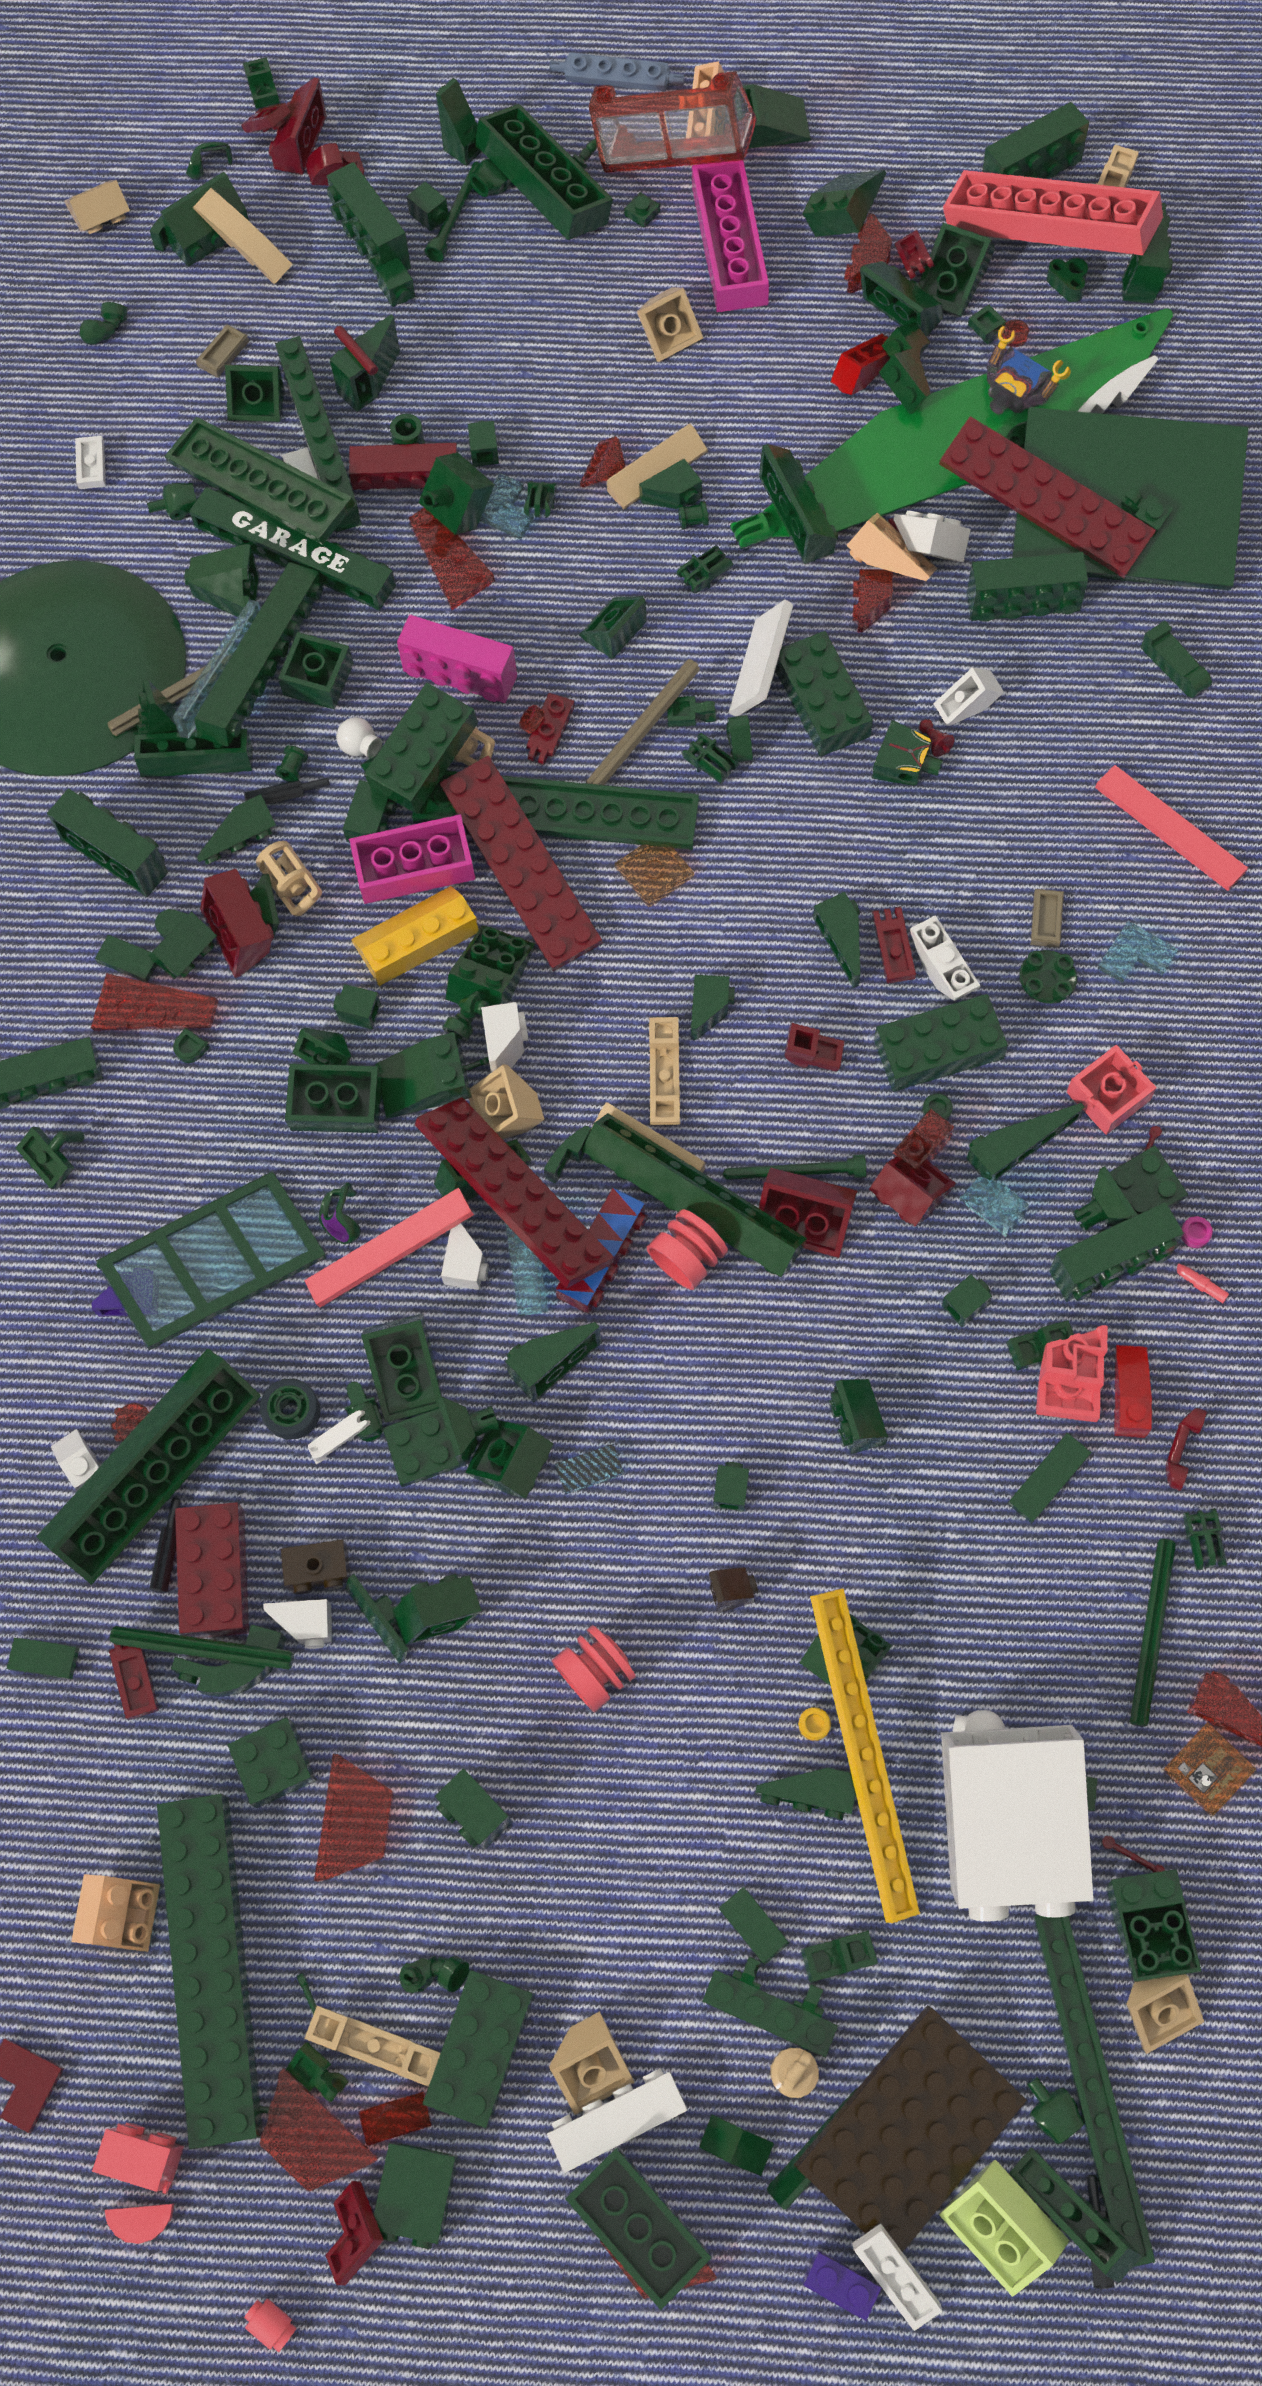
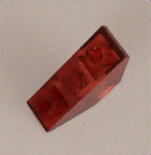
M868 213L865 224L863 223L858 233L857 239L860 240L859 244L854 243L851 253L853 263L852 265L847 264L844 280L848 281V293H854L862 289L860 268L863 265L879 261L889 264L891 258L892 239L872 213Z

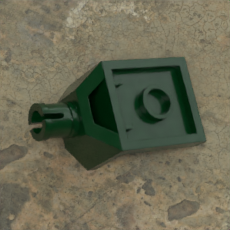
M1154 1145L1110 1172L1105 1166L1100 1168L1092 1191L1091 1201L1081 1208L1075 1209L1072 1213L1077 1223L1081 1222V1229L1086 1232L1094 1225L1105 1221L1107 1226L1113 1227L1164 1202L1170 1208L1186 1199L1188 1193Z
M440 1397L437 1398L439 1409L383 1427L401 1487L466 1466L478 1445L477 1436L500 1429L492 1405L483 1410L468 1413L466 1407Z

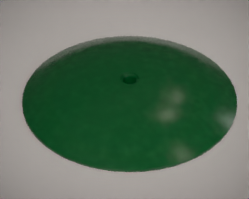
M60 561L37 565L22 570L0 582V766L30 775L68 776L108 766L134 751L135 735H138L137 725L123 734L115 736L111 733L108 722L140 704L138 693L143 692V680H149L161 692L184 679L186 670V647L179 622L171 607L152 586L128 571L115 566L90 561Z

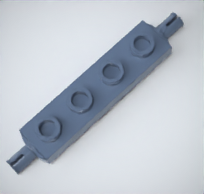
M569 52L565 62L550 60L549 68L550 72H564L565 79L569 82L665 92L669 84L684 86L685 74L670 73L668 63L572 52Z

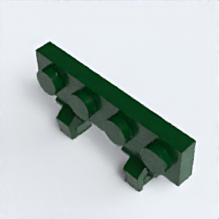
M749 1956L743 1973L734 1970L732 1977L717 1970L714 1971L702 2002L826 2058L838 2025L821 2018L824 2009L817 2007L823 1989L810 1984L803 2003L795 2000L792 2005L759 1990L761 1984L754 1982L761 1961Z

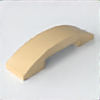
M678 1017L649 1018L650 1125H680Z
M320 2006L316 2007L304 2038L428 2087L440 2056V2052Z

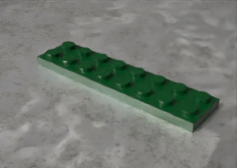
M197 416L164 456L171 465L322 545L356 504L351 496Z

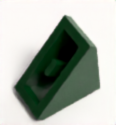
M712 2114L699 2148L730 2164L762 2176L774 2143Z

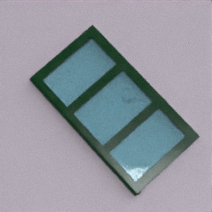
M271 1171L96 1260V1266L101 1270L150 1351L325 1259L326 1254L280 1184L276 1174Z

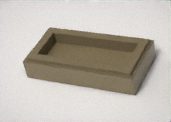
M226 324L196 359L197 366L219 378L225 371V365L231 364L248 344V335Z
M1034 890L1030 945L1059 948L1061 943L1064 891Z

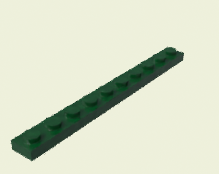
M1035 1915L1033 1920L1082 2118L1085 2123L1084 2126L1108 2222L1142 2255L1133 2267L1154 2263L1155 2258L1069 1916L1044 1917Z

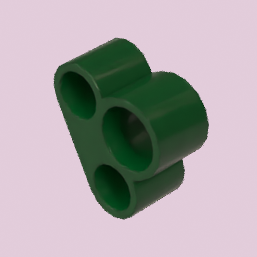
M1072 258L1067 262L1061 259H1054L1049 263L1047 282L1069 302H1078L1083 296L1088 265L1079 258Z
M748 715L728 717L726 730L731 757L739 763L752 761L753 753Z

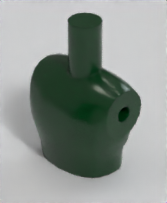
M484 159L476 170L470 174V183L473 189L482 197L500 194L510 185V180L489 159Z
M167 484L163 488V499L147 502L149 513L166 510L170 519L175 521L181 520L190 513L189 511L197 501L193 484Z
M1038 2076L1027 2083L1039 2101L1031 2111L1030 2116L1042 2132L1049 2136L1056 2145L1067 2140L1085 2124L1079 2114L1075 2101L1065 2088H1059L1049 2093Z

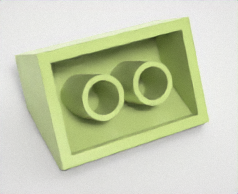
M993 2160L981 2170L939 2214L1012 2297L1053 2266L1070 2241L996 2160Z

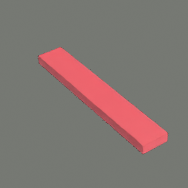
M1116 765L1096 783L1095 788L1227 891L1246 873L1247 866Z
M457 1188L304 1281L316 1305L321 1308L472 1217L474 1213L462 1191Z

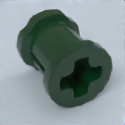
M701 501L699 505L683 507L682 504L678 505L679 522L682 530L692 525H709L705 501Z
M287 745L283 751L285 756L281 765L276 767L275 774L282 780L291 782L299 780L300 775L298 773L302 763L307 761L308 755L301 748Z

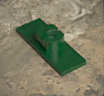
M354 1574L348 1578L345 1589L398 1663H402L405 1661L409 1649L393 1628L398 1625L393 1612L395 1606L391 1607L392 1602L387 1595H383L373 1601Z

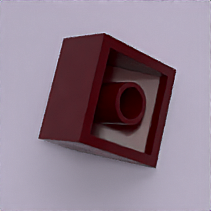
M910 1147L885 1164L869 1190L876 1195V1198L881 1203L889 1205L898 1212L902 1220L916 1227L929 1217L957 1183Z

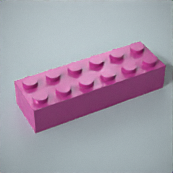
M743 158L692 165V190L716 312L768 305L769 282Z

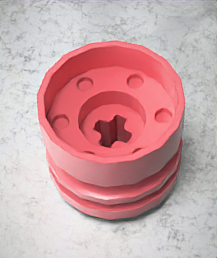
M682 1209L676 1214V1221L671 1220L668 1223V1229L672 1236L660 1232L647 1246V1252L654 1262L674 1281L689 1290H694L707 1276V1271L703 1264L715 1267L718 1264L717 1258H723L728 1253V1248L708 1223L692 1212Z
M592 1625L587 1629V1633L594 1641L592 1645L580 1635L577 1641L583 1653L577 1655L573 1650L566 1647L551 1662L582 1701L595 1713L610 1700V1696L604 1687L607 1682L621 1690L624 1686L616 1674L620 1672L629 1682L636 1675L630 1667L628 1658L619 1646L608 1635L600 1632Z

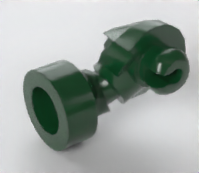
M113 302L102 303L100 315L105 321L84 320L79 330L80 337L88 345H96L100 341L109 339L110 336L115 335V331L118 330L120 324L127 320L128 308Z
M477 991L466 995L457 1003L461 1007L460 1013L458 1012L455 1016L448 1017L442 1029L447 1033L454 1032L459 1040L468 1042L473 1033L471 1027L472 1017H476L477 1014L482 1016L481 1007L490 1006L489 1002L484 1000L485 994Z
M457 1955L450 1958L440 1956L438 1959L436 1956L421 1958L413 1963L403 1965L399 1975L400 1983L406 1992L418 1993L423 1992L431 1985L434 1978L438 1977V1984L453 1993L464 1984L469 1974L470 1966L468 1962Z

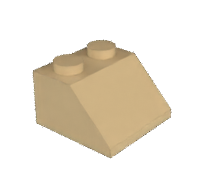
M117 180L107 181L64 200L80 231L87 230L89 234L103 229L101 225L103 222L111 220L112 224L125 219L124 213L130 211Z

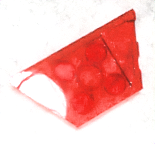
M335 1753L332 1756L314 1878L315 1882H323L384 1859L394 1792Z
M286 2068L279 2072L277 2088L270 2104L268 2120L263 2129L259 2145L308 2192L369 2166L379 2159L309 2090L292 2076Z

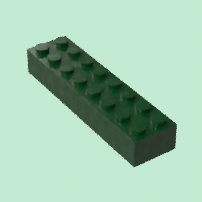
M207 1348L36 1537L92 1585L261 1395L223 1358Z

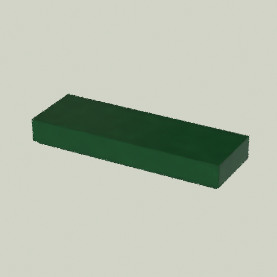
M1066 1433L1007 1504L1032 1524L1092 1452L1069 1433Z

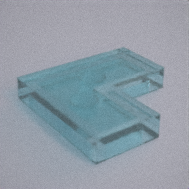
M500 473L494 481V488L480 522L521 540L533 522L534 516L531 513L530 517H528L523 509L514 506V503L524 489L523 483Z
M1128 921L1100 962L1098 969L1123 983L1138 961L1163 976L1179 949Z

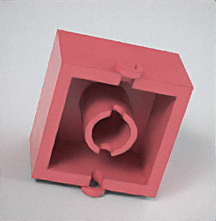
M1115 1045L1072 1078L1067 1093L1077 1104L1082 1103L1085 1106L1084 1112L1107 1135L1151 1101L1157 1087L1143 1074L1142 1066L1139 1062H1132Z
M128 2122L125 2124L118 2123L116 2128L106 2129L92 2172L167 2194L172 2186L184 2146L175 2143L177 2137L157 2132V2134L150 2133V2135L143 2134L145 2127Z

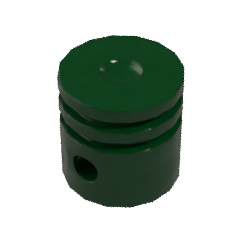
M401 414L392 420L390 432L393 445L425 444L422 423L418 417L412 414Z

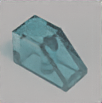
M978 1177L960 1197L964 1204L1005 1237L1025 1217L1029 1207L1027 1202L1006 1185L982 1177Z

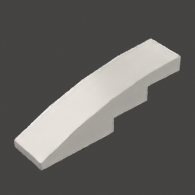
M1154 355L1112 378L1094 393L1078 411L1102 414L1110 403L1120 408L1158 358Z

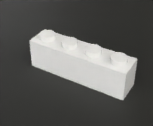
M659 2068L644 2076L645 2084L633 2090L630 2083L612 2092L614 2100L603 2105L601 2100L598 2099L582 2108L584 2115L572 2120L569 2114L551 2123L554 2130L547 2133L563 2172L566 2173L687 2111V2107L671 2072L663 2074L662 2069Z

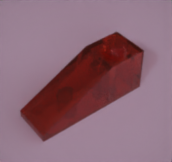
M1214 1671L1211 1674L1207 1672L1203 1674L1198 1681L1186 1712L1262 1747L1261 1714L1237 1686L1229 1683L1230 1679L1227 1676Z

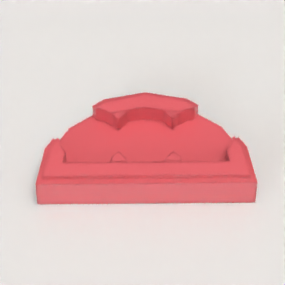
M174 2203L105 2210L107 2224L114 2235L125 2242L136 2244L155 2239L165 2230L167 2224L172 2219Z

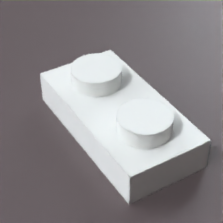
M102 436L75 438L76 482L78 488L106 487L105 451Z

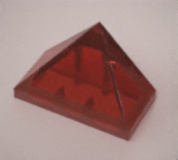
M614 436L598 443L581 479L580 486L584 488L606 483L610 477L625 468L618 437Z
M424 2092L359 2111L366 2146L432 2126L428 2107L423 2105Z

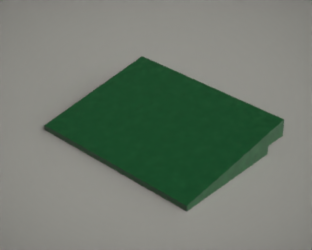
M1034 407L1028 408L1024 449L1132 516H1135L1137 512L1121 503L1130 487L1139 491L1145 500L1151 493L1173 508L1158 532L1154 534L1125 578H1122L1084 554L1087 577L1231 590L1234 585L1249 427ZM1016 512L1012 558L1080 552Z

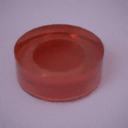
M1016 319L1006 322L1002 338L1009 339L1012 331L1014 330L1015 339L1007 345L1010 347L1024 345L1029 334L1027 324Z
M537 705L528 707L520 718L519 727L528 734L533 733L544 718V710Z

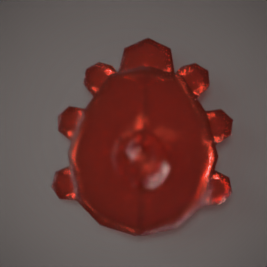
M130 1403L122 1408L117 1407L114 1410V1414L117 1415L116 1421L111 1424V1428L118 1432L114 1435V1440L116 1442L122 1440L123 1442L149 1413L148 1409L139 1403Z

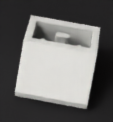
M907 511L906 515H894V522L909 551L940 559L964 562L971 529L960 526L961 521L950 518L944 519V516L931 513L923 516V513Z

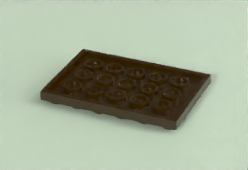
M927 2005L797 2160L794 2166L865 2234L879 2224H882L903 2253L1027 2099L932 2007Z

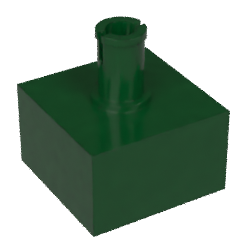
M458 452L436 457L418 503L453 534L457 535L476 530L495 484Z

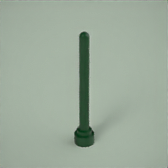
M480 162L472 164L437 237L430 239L424 250L426 256L432 261H443L447 253L446 241L473 188L470 183V174L476 170Z
M865 1154L853 1155V1158H847V1161L726 1168L723 1171V1177L727 1180L766 1178L771 1167L801 1176L848 1173V1176H854V1178H866Z

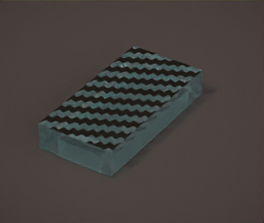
M614 1444L555 1463L565 1495L624 1475Z

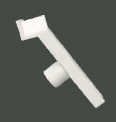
M359 1410L352 1413L308 1444V1450L316 1464L326 1460L328 1454L347 1441H351L354 1436L370 1425L369 1420L360 1421L365 1411Z

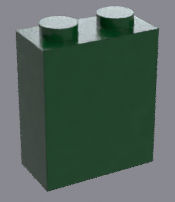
M396 2142L389 2143L374 2211V2217L383 2240L398 2242L399 2236L412 2239V2246L431 2249L432 2243L439 2244L441 2242L458 2155Z

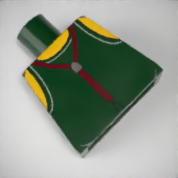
M891 720L874 762L872 778L915 786L918 784L922 772L938 776L943 760L929 756L932 743L930 738Z

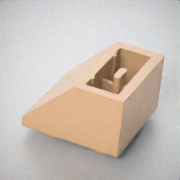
M84 1874L71 1942L148 1952L160 1884Z

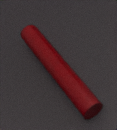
M337 326L334 334L371 376L375 375L378 372V367L343 326Z

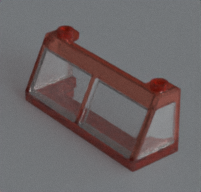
M737 71L718 73L710 81L708 87L616 97V91L613 86H595L588 106L601 166L605 173L745 160L757 121Z

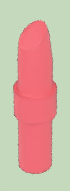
M1180 1263L1177 1265V1273L1201 1292H1206L1221 1303H1224L1228 1298L1229 1293L1212 1283L1211 1279Z

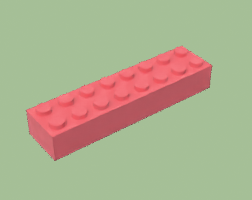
M968 170L962 172L943 206L947 224L982 236L1144 255L1163 219L1160 191Z

